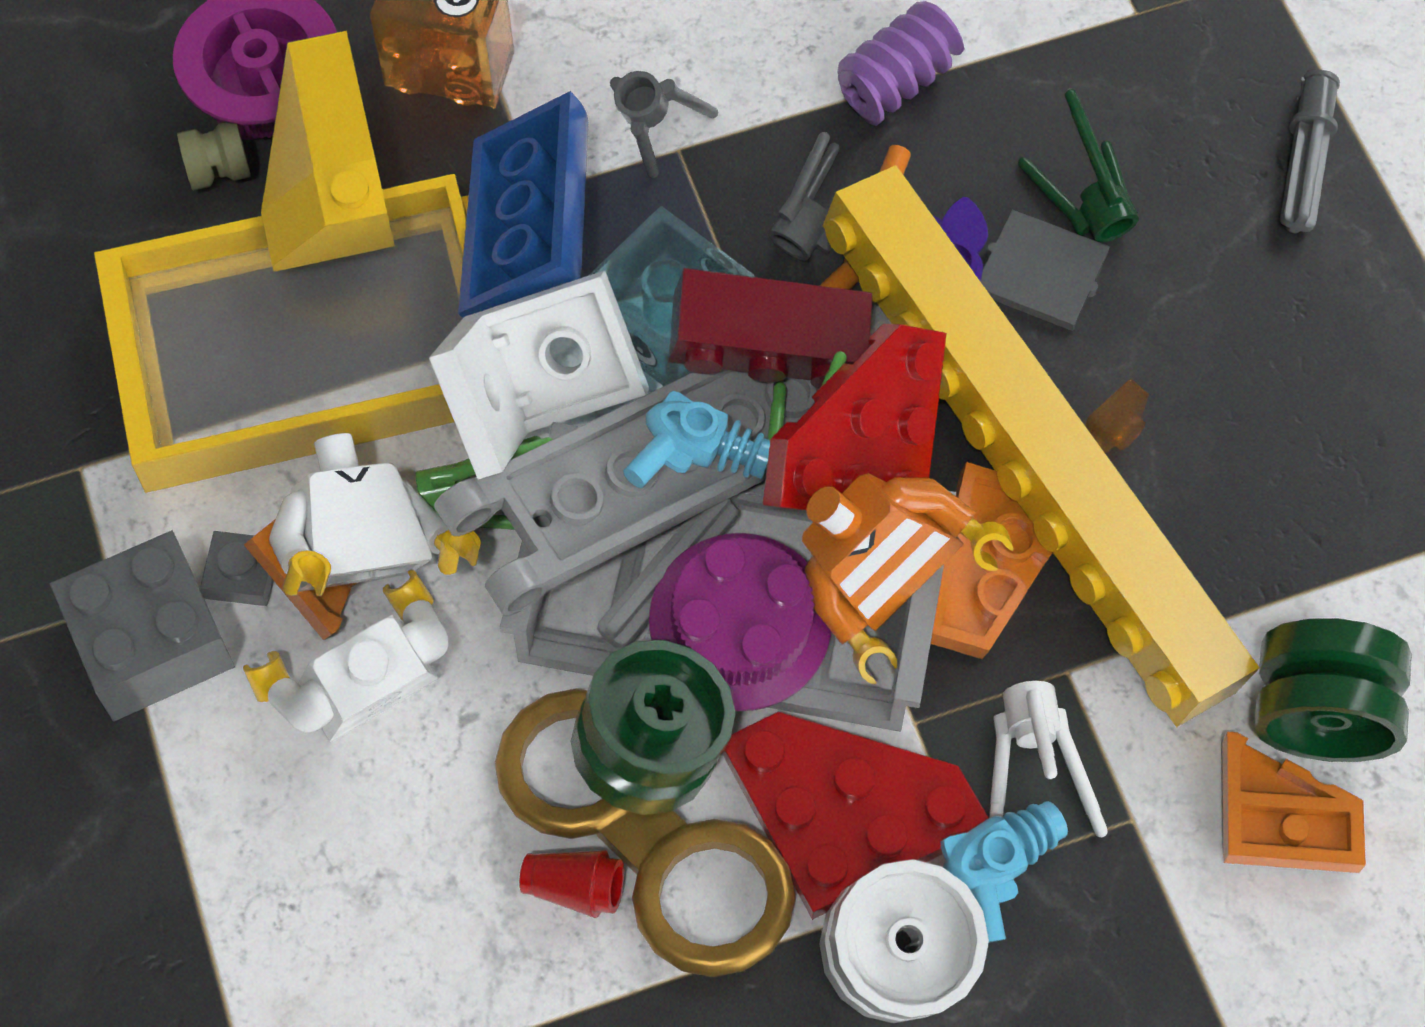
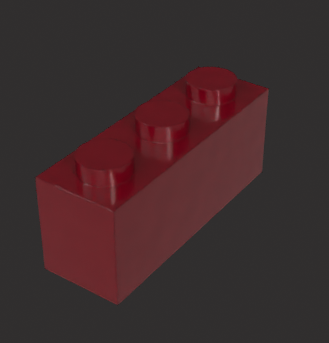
M683 268L673 297L668 363L684 364L688 371L698 374H716L723 369L747 372L750 378L761 382H778L786 377L810 380L811 385L821 388L836 352H844L847 356L845 364H853L869 348L870 344L867 339L870 337L872 293Z

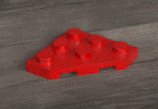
M882 324L867 339L870 347L853 364H843L812 396L815 403L797 422H786L770 439L763 505L807 510L810 498L819 489L833 487L842 494L859 476L868 473L885 482L893 478H929L947 333L902 324Z
M776 712L731 734V738L722 753L767 838L773 843L788 864L793 885L812 920L827 913L842 890L879 866L912 859L926 863L943 854L940 841L949 836L967 833L983 821L989 819L959 766L781 712Z

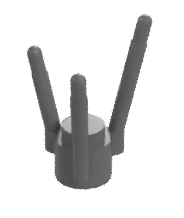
M634 71L622 78L613 77L610 80V87L614 91L616 109L621 112L628 124L631 125V133L636 139L643 164L650 178H656L659 170L648 135L649 128L655 127L664 119L667 114L669 101L674 100L710 118L718 116L717 108L678 88L672 79H666L659 83L648 72Z
M822 132L818 135L790 196L778 212L779 218L768 232L770 239L777 247L790 256L803 261L808 260L815 249L825 254H828L832 249L823 227L828 212L813 200L840 151V146L837 143H831L823 155L830 140L827 132Z

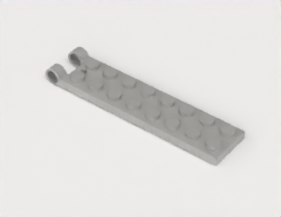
M873 301L870 336L882 324H891L877 302ZM724 369L716 374L692 372L510 460L501 473L479 480L477 477L469 478L453 485L440 495L434 507L453 536L465 535L485 524L495 512L502 509L530 552V555L515 559L499 568L487 579L485 588L503 615L516 614L534 604L546 591L766 480L767 471H765L762 479L751 475L748 478H744L743 471L745 466L741 464L737 472L732 473L730 470L733 461L729 459L724 470L719 472L717 466L721 456L718 455L708 468L691 464L690 469L686 473H677L664 464L643 488H638L631 484L625 477L623 470L654 438L646 425V413L656 404L663 403L672 391L681 393L693 402L707 403L714 409L728 414V432L731 431L734 422L740 420L739 436L743 437L745 430L751 428V441L755 442L759 433H763L764 438L768 439L773 390L778 382H761L750 378L747 372ZM786 377L784 380L778 381L786 385L784 424L786 422H797L815 403L812 396L820 389L811 385L810 380ZM542 515L547 517L551 524L547 527H539L533 518Z

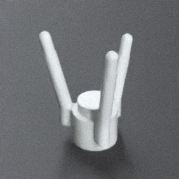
M1026 681L1007 688L1003 692L1005 712L993 717L996 747L989 818L994 816L1003 817L1011 739L1016 737L1017 745L1020 747L1038 748L1043 772L1048 779H1053L1057 775L1052 743L1057 739L1094 833L1098 837H1105L1108 832L1070 734L1066 710L1058 708L1055 687L1045 681Z

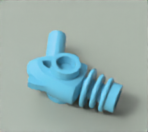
M672 391L663 403L656 404L646 413V425L654 438L623 470V473L631 484L638 488H643L664 464L677 473H686L690 469L691 464L708 468L718 455L721 456L717 466L719 472L724 470L729 459L733 461L730 470L732 473H736L741 464L745 466L743 471L744 478H748L751 475L762 479L768 464L770 440L765 439L763 433H759L755 442L751 441V428L745 430L743 437L739 436L740 420H736L731 431L728 432V414L714 409L707 403L693 402L681 393Z
M1049 801L1040 805L1030 804L1026 810H1019L1016 814L1007 812L1003 817H991L967 833L949 836L940 841L945 857L943 868L964 882L979 903L984 913L989 943L1006 939L999 903L1011 900L1018 894L1014 878L1027 870L1028 864H1035L1038 861L1039 855L1042 856L1047 849L1053 850L1058 845V841L1065 838L1068 834L1067 824L1062 813Z

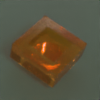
M1131 378L1087 418L1085 427L1105 454L1115 446L1120 451L1126 449L1140 435L1146 425V422L1141 418L1149 393Z

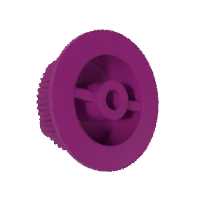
M207 0L188 17L176 37L173 49L174 73L181 90L188 100L198 109L212 116L213 119H217L218 123L226 121L238 124L241 137L245 140L262 139L265 136L270 138L274 132L287 43L337 33L328 13L314 0Z
M730 533L714 536L696 543L682 552L667 567L663 578L656 586L649 612L651 640H665L690 647L713 663L730 687L735 711L764 709L785 701L800 691L813 678L821 666L829 646L831 631L814 610V596L811 594L812 588L809 587L810 582L806 579L805 573L807 561L785 544L765 536L748 533Z

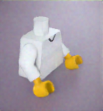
M349 433L326 436L314 442L320 472L306 475L291 488L290 494L284 497L269 536V542L284 573L287 574L283 584V591L290 596H295L298 592L314 589L317 596H322L326 587L408 574L407 571L416 570L432 559L431 552L439 554L438 568L440 572L445 575H451L457 571L459 556L465 558L471 566L477 565L481 544L479 536L474 531L461 536H453L440 515L407 480L400 477L397 467L392 463L359 466L353 437Z
M415 570L407 571L410 576L409 580L398 588L392 589L389 584L383 587V593L400 619L394 615L386 617L315 658L307 665L298 683L289 677L282 658L277 651L267 653L270 662L263 666L250 668L248 664L244 665L243 670L257 701H269L299 731L309 733L322 728L331 743L436 681L438 677L429 663L438 660L444 655L448 647V636L432 606L434 599Z

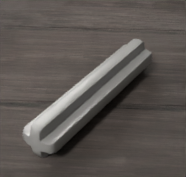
M729 499L687 519L598 622L597 630L608 643L614 647L623 648L631 644L649 623L650 605L654 590L663 578L667 567L676 557L694 544L714 536L723 535L728 531L738 518V510L731 504Z

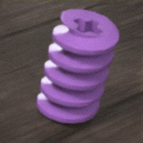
M927 1L916 2L907 10L906 14L897 16L890 23L889 27L880 29L873 36L872 40L863 42L856 49L855 53L846 55L839 62L837 73L842 94L853 110L870 125L877 126L884 120V110L894 113L902 106L901 97L911 100L918 94V84L929 86L935 80V72L944 74L952 67L951 54L961 55L965 50L962 37L954 22L940 7Z

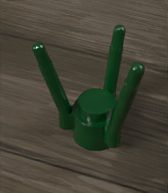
M1067 89L1065 91V99L1098 179L1097 182L1089 185L1080 194V199L1083 202L1080 209L1027 157L1019 158L1018 165L1070 219L1078 235L1083 236L1091 231L1098 242L1112 241L1123 236L1136 226L1139 221L1138 212L1128 195L1111 142L1108 140L1103 141L1100 150L1074 89Z

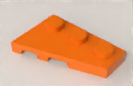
M966 462L959 475L956 497L976 512L972 518L978 523L997 522L1003 525L1010 536L1013 551L1009 550L998 540H990L984 543L981 550L989 553L998 565V570L987 571L976 563L970 541L961 533L958 535L964 545L944 563L931 644L983 659L1052 552L1046 550L1040 544L1034 532L1033 522L1028 518L1018 502L1005 494L998 481L997 471Z

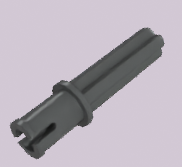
M1311 70L1302 77L1298 112L1291 118L1289 124L1290 132L1294 137L1280 222L1286 226L1288 232L1294 234L1300 231L1310 232L1316 225L1329 140L1336 135L1338 128L1333 114L1340 80L1336 74L1327 70Z

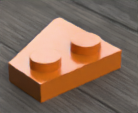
M1227 732L1222 741L1223 863L1360 873L1366 865L1364 801L1334 784L1326 785L1317 781L1310 771L1288 759H1285L1283 764L1255 750L1246 745L1249 738L1238 732Z

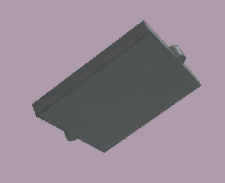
M1012 209L997 242H992L988 245L987 256L989 259L983 269L980 282L994 301L1073 331L1087 298L1093 297L1097 293L1098 284L1095 281L1110 247Z

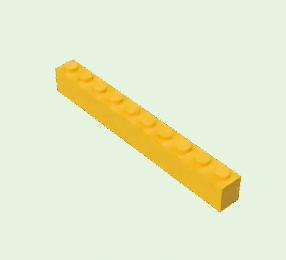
M895 165L836 191L823 223L829 244L835 252L843 254L858 275L863 292L872 293V301L877 302L891 324H902L947 333L939 398L946 400L961 421L963 432L969 443L974 448L981 450L994 470L997 471L998 481L1005 494L1012 500L1017 501L1028 518L1033 522L1034 532L1038 541L1046 550L1054 553L1069 574L1071 585L1076 595L1084 603L1090 604L1105 625L1109 640L1114 649L1123 657L1128 658L1145 682L1147 694L1153 704L1161 711L1166 712L1177 728L1236 694L1260 667L899 168Z

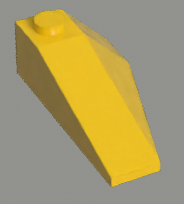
M347 31L287 43L261 209L274 272L395 246Z

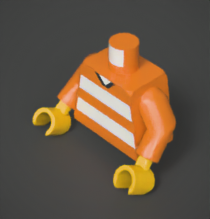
M869 473L859 476L842 494L833 487H824L815 492L808 502L806 512L808 519L813 523L803 532L801 540L813 555L805 566L806 579L810 582L809 587L812 588L811 594L814 596V610L841 645L846 642L854 649L853 663L861 677L871 684H877L868 669L865 668L866 660L870 655L874 653L885 654L895 669L897 668V659L886 642L876 637L869 638L863 629L868 625L876 631L964 545L958 537L960 533L970 541L976 563L987 571L998 570V565L989 553L981 550L984 543L990 540H998L1009 550L1013 551L1010 536L1003 525L997 522L978 523L972 518L976 512L936 480L930 478H893L885 482Z

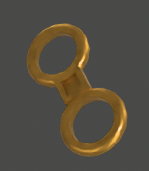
M570 689L546 694L521 709L502 733L495 760L500 794L518 819L542 834L568 839L597 834V837L637 875L632 895L637 928L656 955L683 972L717 977L745 971L773 952L790 927L796 896L789 866L769 839L745 824L718 819L687 824L674 811L641 815L613 807L604 799L599 800L593 805L574 809L549 805L535 796L524 781L522 766L526 750L540 731L557 721L576 718L581 704L586 698L587 690ZM710 849L735 852L751 862L764 879L767 891L764 914L753 930L733 943L718 946L692 943L676 933L663 916L660 904L664 880L674 866L695 852Z

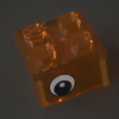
M375 0L370 18L384 85L395 87L397 90L408 94L421 92L450 98L452 101L462 105L479 104L496 108L514 55L508 0Z

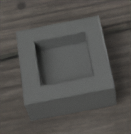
M213 531L200 586L204 599L259 606L268 605L273 579L244 546L254 535Z

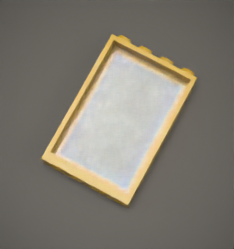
M455 174L382 189L395 244L394 247L274 272L262 216L94 252L131 464L145 493L316 454L314 442L330 435L349 433L353 437L354 445L454 423L429 357L463 319L458 314L469 195L460 196Z

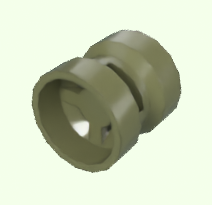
M226 121L220 122L214 130L208 131L206 134H202L196 129L177 133L183 162L193 191L211 187L217 177H228L233 181L251 177L238 124Z

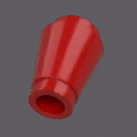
M606 850L541 853L540 855L528 853L524 857L520 870V891L522 894L533 895L536 898L593 918H598L601 912L614 914L619 907L624 888V863L621 859L610 858Z

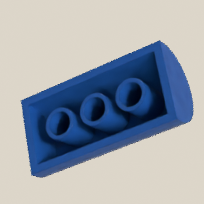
M571 91L474 139L458 314L462 318L581 278L588 117L582 103Z

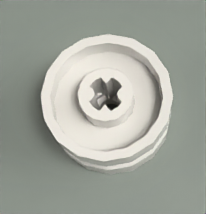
M912 859L883 864L842 890L825 915L819 945L824 973L840 999L865 1017L897 1023L941 1013L966 997L983 972L989 939L983 910L968 886L941 866ZM904 930L909 935L912 942L905 948L910 953H905L898 948L895 941L896 933Z

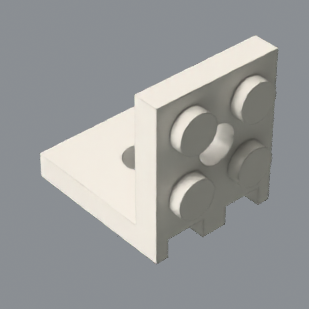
M605 270L465 316L429 357L478 480L503 472L529 432L551 426L553 422H564L645 396L649 390V385ZM558 337H568L576 341L582 349V363L574 367H565L558 364L550 353L551 341Z

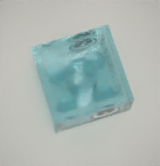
M660 206L590 275L605 270L642 370L662 386H665L692 373L685 368L684 364L668 363L673 297L683 268L754 277V274L664 207Z

